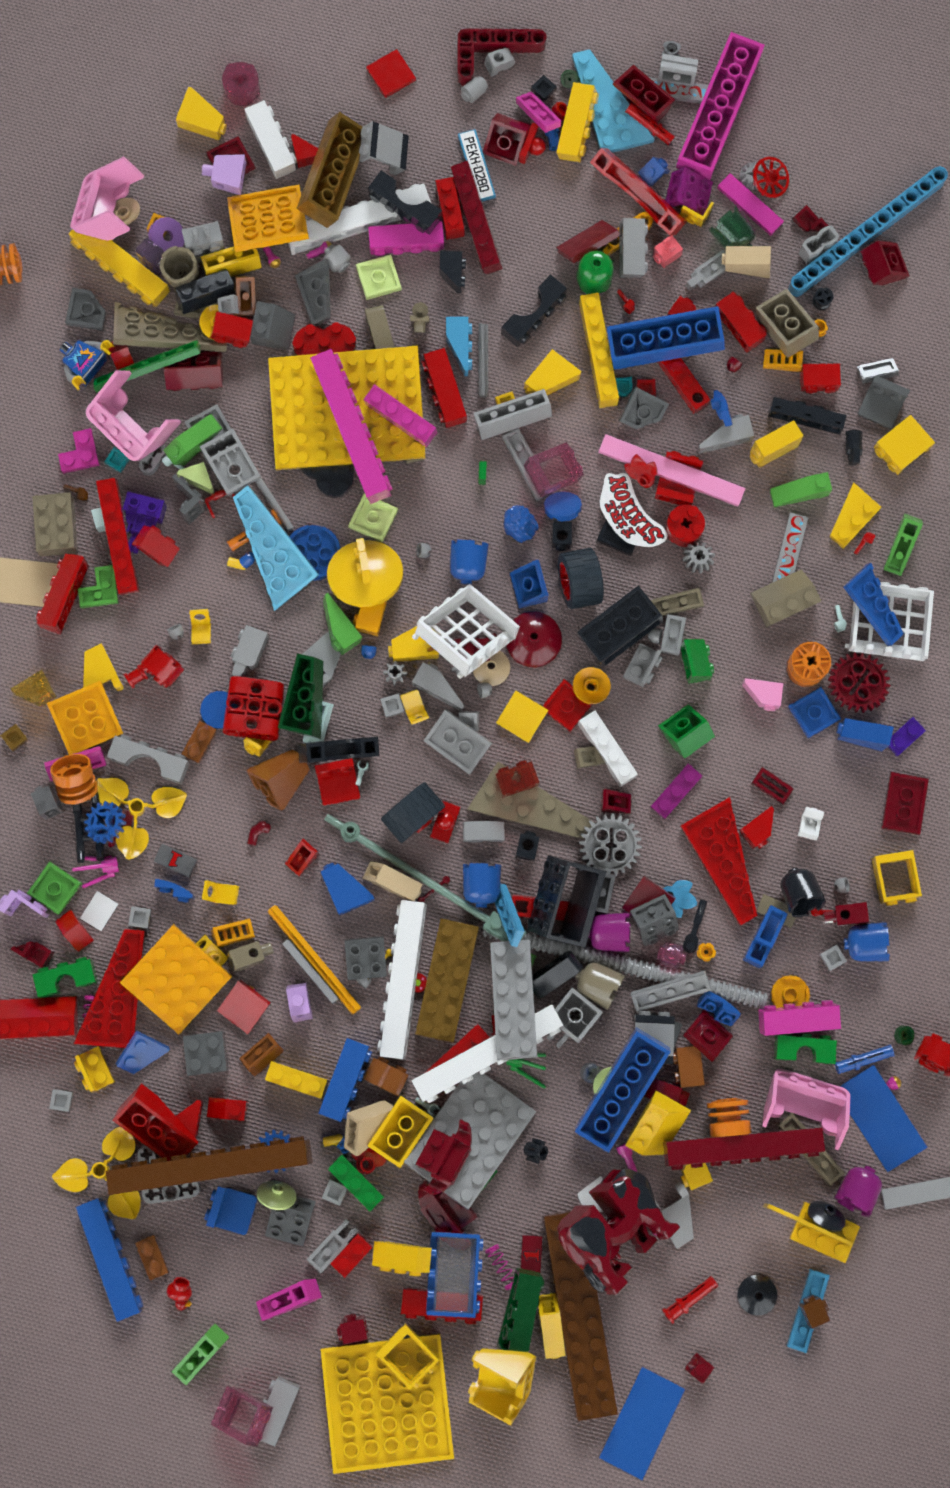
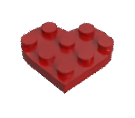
M334 322L324 330L308 324L296 333L292 345L296 356L320 354L329 349H332L333 353L355 351L356 337L349 327L338 322Z

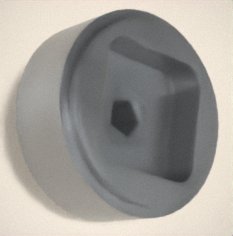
M586 1063L581 1068L580 1076L585 1082L594 1083L596 1075L601 1070L594 1063Z

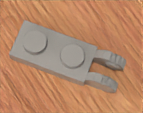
M347 1219L336 1230H333L307 1258V1261L320 1274L358 1232L356 1228L352 1229L345 1239L339 1235L341 1230L347 1227L349 1223Z

